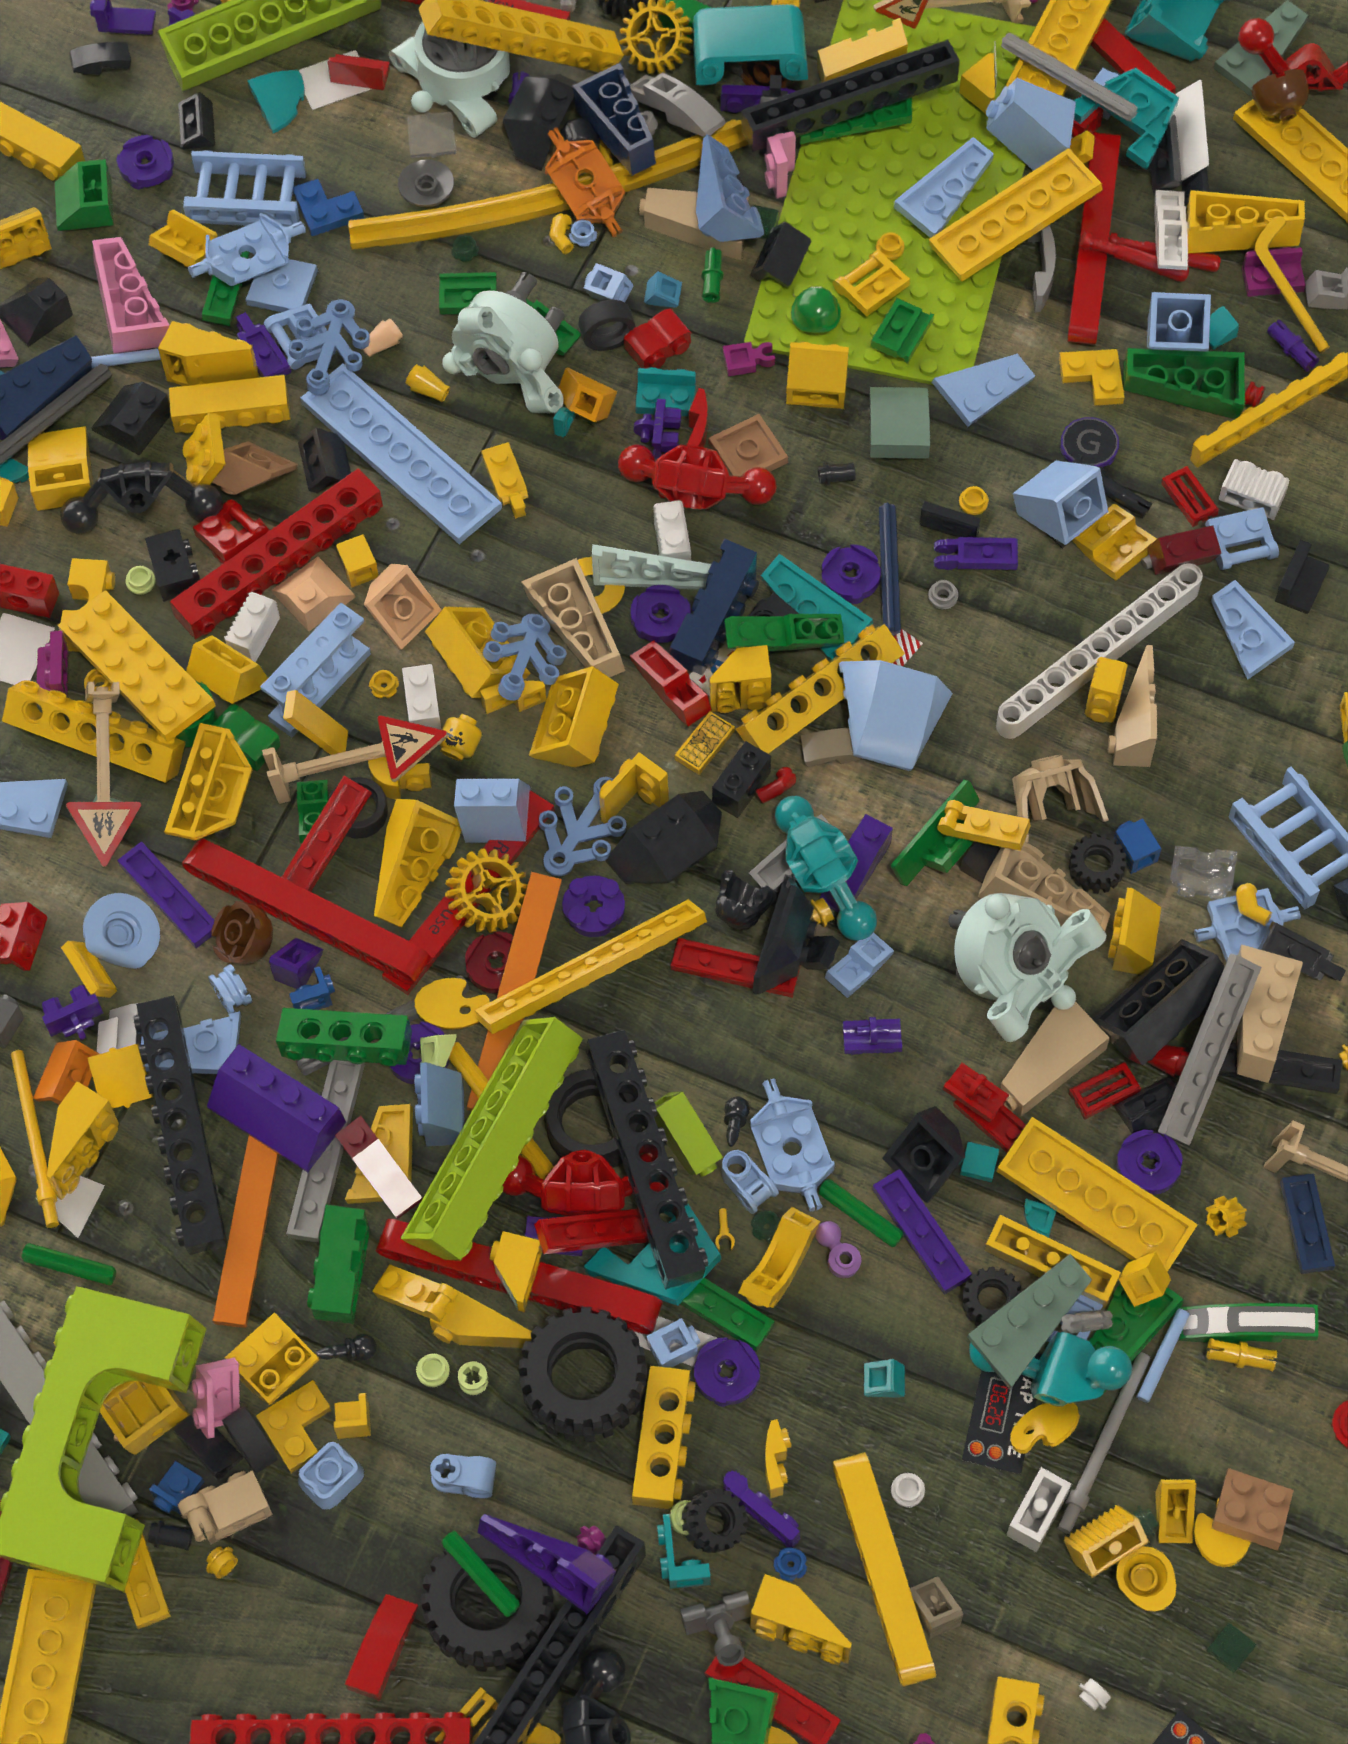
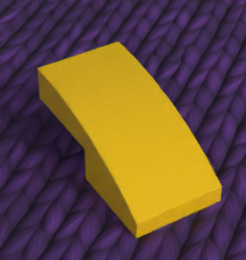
M524 681L525 688L521 697L517 700L503 698L498 692L499 684L480 690L482 706L486 714L515 703L519 712L547 700L544 683L542 681Z

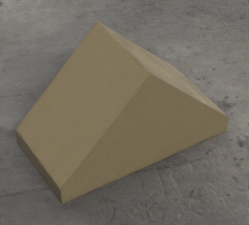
M938 1576L910 1588L919 1619L929 1639L961 1625L963 1618L962 1609Z

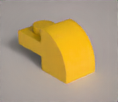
M386 757L368 760L371 779L381 786L386 797L390 799H401V789L421 791L424 788H432L429 763L416 764L400 779L393 782L390 777Z

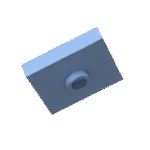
M288 259V264L254 277L246 297L247 305L278 312L306 305L318 272L317 265Z

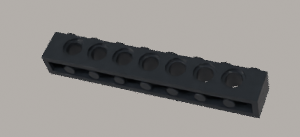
M949 40L930 45L743 109L742 133L752 152L766 148L767 138L776 134L793 131L795 136L798 137L958 82L960 60Z
M174 995L136 1004L138 1015L133 1016L137 1034H142L144 1045H139L140 1055L143 1064L148 1063L150 1074L145 1075L146 1085L149 1094L154 1093L156 1105H151L152 1115L155 1124L160 1123L162 1135L157 1136L161 1155L167 1154L169 1164L163 1166L167 1185L173 1184L175 1196L169 1197L173 1215H179L181 1227L176 1228L179 1246H185L190 1255L225 1247L228 1242L179 1005ZM164 1029L168 1031L164 1039H153V1035L158 1030ZM166 1059L174 1060V1064L170 1069H159L162 1061ZM169 1090H180V1094L176 1099H165V1095ZM178 1119L186 1120V1125L183 1129L178 1131L171 1129L174 1121ZM190 1149L193 1151L192 1156L188 1160H177V1156L182 1150ZM198 1180L199 1185L194 1191L186 1192L183 1190L187 1181ZM194 1211H205V1217L202 1221L198 1223L189 1221Z
M625 1029L587 1039L585 1051L664 1288L669 1289L703 1279L705 1267L708 1266V1258L704 1248H698L695 1236H698L696 1222L693 1217L688 1218L685 1209L688 1201L684 1188L677 1186L674 1177L678 1175L676 1163L673 1157L667 1156L664 1147L667 1146V1138L663 1127H657L654 1118L657 1116V1108L654 1099L647 1097L644 1088L647 1087L645 1072L643 1068H637L634 1059L637 1057L635 1043L633 1039L628 1040ZM620 1064L626 1071L615 1073L610 1069V1066ZM629 1093L636 1100L627 1103L621 1100L620 1095ZM641 1123L646 1130L635 1132L629 1125ZM649 1152L655 1156L656 1160L645 1162L639 1155ZM653 1182H660L665 1186L666 1190L655 1192L649 1185ZM663 1212H670L675 1216L676 1221L672 1223L664 1222L659 1215ZM674 1242L682 1243L687 1251L675 1253L671 1250L670 1244Z
M617 1525L614 1527L597 1553L607 1558L611 1562L612 1568L616 1570L612 1584L588 1614L567 1599L474 1744H525L646 1557L644 1541Z

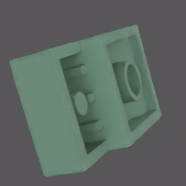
M870 387V458H929L930 417L928 388Z

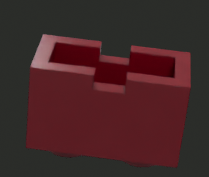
M1214 525L1159 537L1147 547L1155 575L1172 572L1179 566L1187 563L1195 564L1196 566L1207 564L1222 554Z

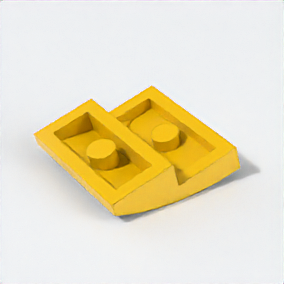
M1114 503L1108 508V512L1072 541L1097 567L1116 581L1138 564L1142 558L1149 555L1147 547L1157 538L1137 526L1135 516Z

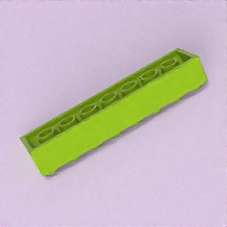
M230 0L158 30V34L171 70L182 91H185L381 9V0Z
M556 1017L522 1021L400 1239L445 1260H461L469 1253L473 1244L472 1239L477 1230L487 1221V1212L493 1201L498 1199L503 1191L504 1181L508 1174L516 1168L520 1152L532 1139L536 1123L547 1112L549 1108L548 1102L552 1094L563 1083V1074L568 1065L578 1056V1047L583 1040L581 1036Z

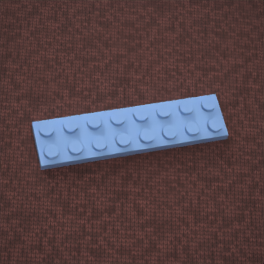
M344 364L329 374L330 388L326 393L315 395L308 391L300 397L301 404L333 433H336L344 443L458 544H461L502 509V503L355 373L349 371Z

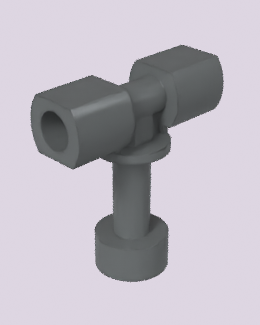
M746 1591L724 1596L723 1604L706 1609L703 1603L680 1609L687 1635L707 1629L710 1633L717 1635L718 1641L715 1644L714 1650L720 1664L733 1666L744 1658L745 1652L741 1640L737 1636L731 1635L730 1629L735 1621L751 1617L752 1609Z

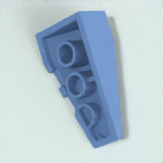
M707 134L703 137L696 214L700 231L708 237L712 236L719 242L761 237L764 231L760 214L756 207H750L746 199L750 193L747 187L742 186L736 178L740 172L728 147Z

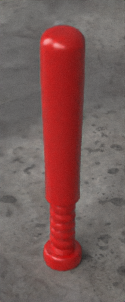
M1086 231L1082 235L1080 241L1082 249L1090 247L1108 253L1115 259L1178 282H1184L1189 275L1188 267L1187 270L1158 268L1156 255L1119 243L1117 245L1093 237L1091 232Z
M1115 232L1110 234L1108 243L1116 245L1119 243L1156 255L1155 242H1139L1128 238H1120ZM1206 252L1188 253L1189 267L1210 272H1217L1221 263L1219 255Z

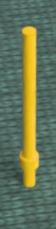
M15 1050L11 1053L38 1184V1189L36 1190L38 1205L42 1206L46 1227L54 1228L59 1225L55 1206L57 1195L46 1176L48 1168L24 1052L22 1050Z

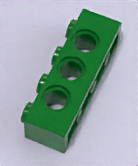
M283 1008L276 1043L281 1056L291 1060L310 1058L322 1062L340 1060L349 1061L353 1064L370 1062L380 1063L384 1066L406 1065L412 1029L409 1018L405 1015ZM312 1035H318L313 1039H308ZM343 1037H349L347 1040L339 1041ZM380 1039L376 1043H370L372 1040Z

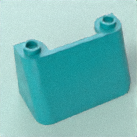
M1141 0L1124 34L1133 41L1188 61H1193L1195 58L1200 60L1208 50L1206 45L1208 38L1204 34L1219 5L1224 0Z
M795 5L705 8L695 14L693 18V43L697 85L715 84L720 81L724 74V62L779 60L781 73L788 80H808L804 20L801 10Z

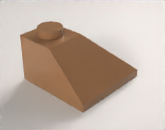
M247 441L223 449L225 466L212 482L221 486L222 491L236 495L297 469L298 464Z

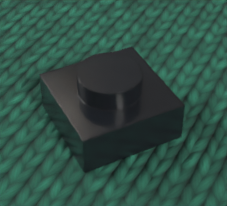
M815 936L814 940L810 939L807 945L810 947L806 966H802L807 970L828 969L835 958L840 942L833 936Z

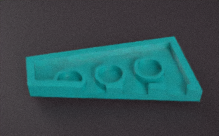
M778 554L761 574L762 581L772 593L775 592L799 614H841L844 644L848 641L854 644L860 639L858 633L873 624L872 618L781 554ZM842 645L819 647V649L829 660H832L837 656L835 650Z

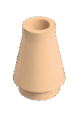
M391 318L386 321L382 320L369 334L370 343L368 347L362 350L370 358L374 354L399 344V340L403 338V335Z

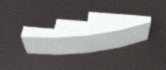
M1156 190L1155 241L1158 268L1187 270L1188 221H1186L1184 192Z

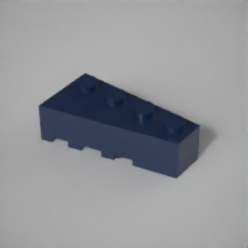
M621 63L573 85L576 111L583 119L591 123L599 138L631 175L656 164L653 138L643 115L640 113L637 100L632 94L629 81L624 75Z
M77 335L0 375L1 441L92 371V358Z
M725 538L720 546V550H722L720 562L713 561L708 570L709 576L706 581V590L699 588L692 606L694 614H686L670 646V655L685 669L702 676L707 667L712 668L719 655L717 650L721 643H727L725 619L730 616H742L746 607L744 603L748 596L752 598L755 595L759 586V581L756 580L757 552Z

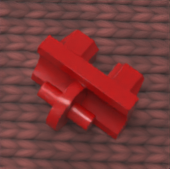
M964 1063L958 1066L955 1073L943 1085L942 1089L988 1122H991L1009 1099V1094L988 1081L987 1076L978 1074Z

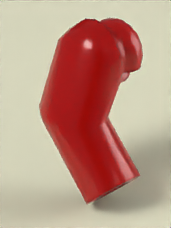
M780 768L776 773L778 779L756 790L763 804L780 796L795 785L796 774L792 772L791 768Z

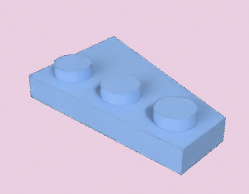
M1015 354L936 377L932 383L966 426L969 427L1031 382L1035 375L1021 357Z
M240 1011L230 1013L229 1017L214 1021L211 1018L200 1021L198 1025L183 1028L192 1073H218L221 1065L238 1045L241 1024ZM165 1030L155 1033L153 1035V1039H164L167 1036L168 1031ZM143 1036L141 1038V1045H144ZM166 1059L162 1061L159 1069H170L174 1064V1060ZM148 1063L144 1064L146 1071H150Z

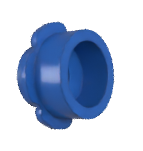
M791 1547L784 1548L774 1560V1569L780 1573V1577L783 1580L793 1581L795 1578H802L807 1571V1566L805 1565L807 1558L800 1550ZM788 1562H793L794 1566L788 1567L787 1564Z

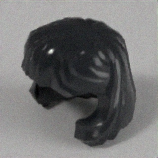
M731 870L724 871L721 876L720 893L716 900L715 910L717 917L733 929H749L758 922L761 915L774 903L777 898V892L767 885L761 887V889L754 888L738 878L735 872Z

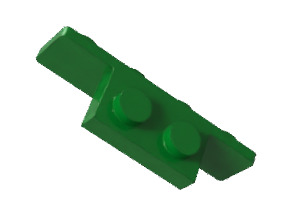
M963 780L891 864V868L901 885L908 886L924 866L948 873L974 842L944 835L937 829L940 819L946 815L945 807L949 800L959 801L964 806L975 807L979 803L980 799L970 781ZM957 819V823L964 824V820Z

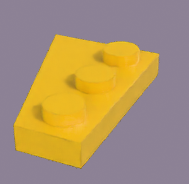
M410 1104L379 1106L371 1130L411 1182L413 1108ZM357 1166L355 1180L352 1188L348 1189L345 1201L348 1204L383 1201Z

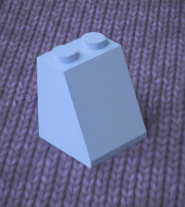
M1016 78L1008 87H1004L1000 96L995 101L992 100L986 110V116L988 117L987 130L1032 170H1035L1068 148L1070 149L1076 102Z
M1152 292L1147 324V348L1208 351L1211 295Z
M1055 460L1013 493L1017 515L1064 545L1068 544L1108 512L1101 470L1097 466Z
M457 779L454 808L465 843H487L489 840L526 841L530 786L520 779Z

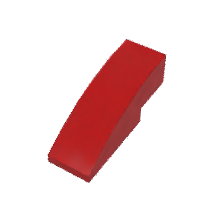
M653 640L630 655L631 661L648 684L687 727L712 711L708 695L690 679L688 670L656 641Z
M388 1594L385 1595L362 1641L345 1682L348 1690L378 1701L381 1700L391 1671L395 1670L419 1607L417 1604Z

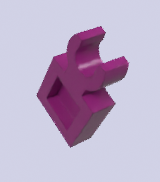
M751 342L723 346L727 375L734 376L756 372V365L759 364L763 367L774 366L775 355H764L772 353V343H762L758 348L754 349Z

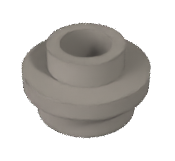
M940 580L930 587L928 599L938 609H949L956 604L958 591L951 582ZM944 594L948 598H940L938 596Z

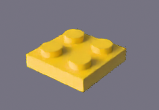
M208 413L183 445V456L186 457L187 462L186 479L195 486L199 484L210 485L225 466L219 415Z

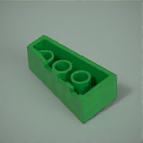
M1127 348L1123 363V390L1236 419L1240 417L1245 406L1244 352Z

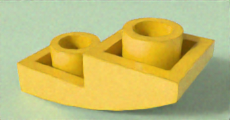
M778 1419L771 1421L766 1440L765 1472L770 1499L782 1496L783 1484L788 1483L783 1463L777 1464V1462L787 1459V1448H791V1442L787 1429H780Z

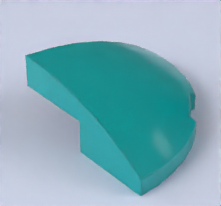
M299 70L278 71L247 80L248 87L259 104L261 114L273 134L293 121L298 114L296 107L301 98V101H304L305 97L304 81Z

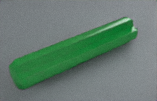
M831 1179L825 1180L820 1186L819 1194L889 1246L895 1247L903 1238V1232Z
M26 1244L22 1251L21 1258L24 1262L91 1281L112 1285L116 1277L117 1271L113 1266L35 1244Z
M456 1531L446 1535L442 1540L443 1547L506 1617L516 1612L520 1607L519 1601Z

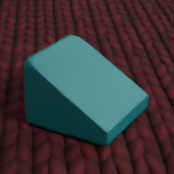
M1224 306L1218 308L1210 315L1209 345L1212 349L1237 337L1239 324Z
M894 1359L864 1363V1396L904 1397V1365Z

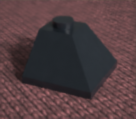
M37 277L0 304L1 321L27 347H30L73 316L68 296L50 278Z
M934 1106L916 1114L882 1159L894 1171L900 1169L916 1193L926 1203H929L966 1156L959 1129Z

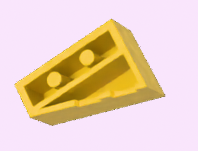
M900 18L892 21L893 26L878 32L876 28L867 31L868 36L853 42L851 38L818 50L817 70L821 83L907 54L908 42Z

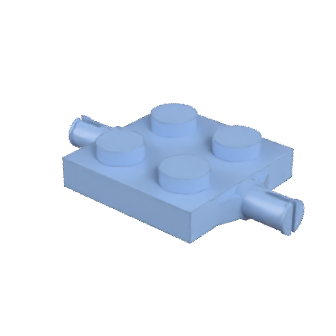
M1269 889L1257 890L1256 893L1257 903L1259 906L1272 912L1266 926L1242 915L1238 909L1236 896L1208 902L1207 909L1212 925L1211 927L1195 929L1194 935L1197 943L1215 938L1227 962L1230 954L1238 955L1241 944L1258 949L1271 922H1276L1283 926V922L1299 920L1301 918L1300 911H1298V906L1279 910L1272 900Z

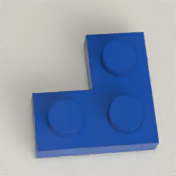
M319 179L293 187V195L311 236L348 225L351 220L364 219L363 210L354 191L327 200Z

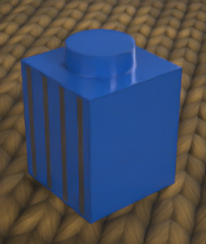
M1143 818L1134 823L1132 821L1125 822L1117 828L1114 838L1116 839V845L1121 844L1123 846V853H1126V867L1130 874L1158 862L1161 847Z

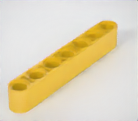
M864 1452L833 1461L837 1484L900 1684L904 1687L935 1678L936 1672L867 1454Z

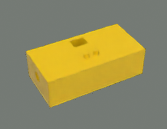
M140 1381L126 1382L114 1388L106 1396L100 1409L101 1415L123 1448L134 1455L189 1416V1413L172 1389Z

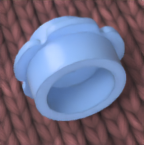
M579 220L572 225L569 238L572 243H577L580 247H586L596 240L597 232L594 231V226L591 222Z

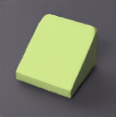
M456 1034L420 1038L422 1063L427 1062L445 1067L456 1041Z

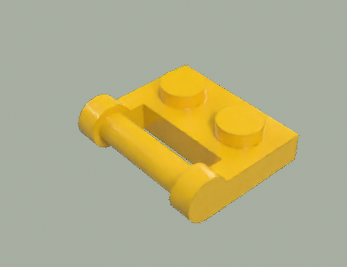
M879 250L870 254L867 261L844 277L840 276L833 281L835 290L840 295L848 298L866 317L910 285V279ZM875 268L879 269L874 274L865 279L863 282L858 284L856 287L853 286L854 283L859 281L861 278H863L865 275L870 273Z

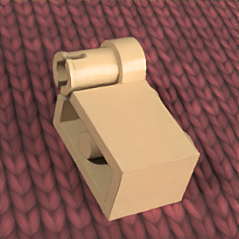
M253 1470L248 1473L246 1471L238 1472L227 1479V1483L217 1488L215 1486L206 1487L197 1494L188 1496L178 1503L181 1515L184 1519L188 1520L197 1542L206 1540L202 1529H204L210 1544H213L273 1515Z

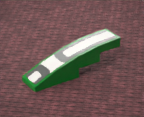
M1240 1303L1180 1307V1309L1187 1311L1190 1315L1179 1336V1341L1208 1343L1209 1339L1213 1338L1214 1340L1239 1344L1240 1341L1281 1343L1282 1339L1316 1341L1318 1338V1305Z

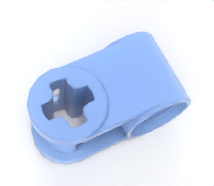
M732 1150L724 1156L721 1169L722 1179L751 1214L758 1211L757 1207L769 1197L775 1198L779 1194L772 1180L758 1168L744 1151ZM732 1164H739L745 1170L740 1174H734L729 1171L728 1167Z
M441 1454L432 1461L430 1466L431 1482L438 1491L462 1494L474 1498H489L492 1496L496 1470L495 1460L480 1456L467 1457ZM444 1469H450L448 1478L441 1477Z

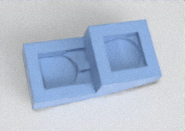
M873 932L870 937L859 940L852 945L849 953L827 970L825 979L848 998L890 958L894 950Z

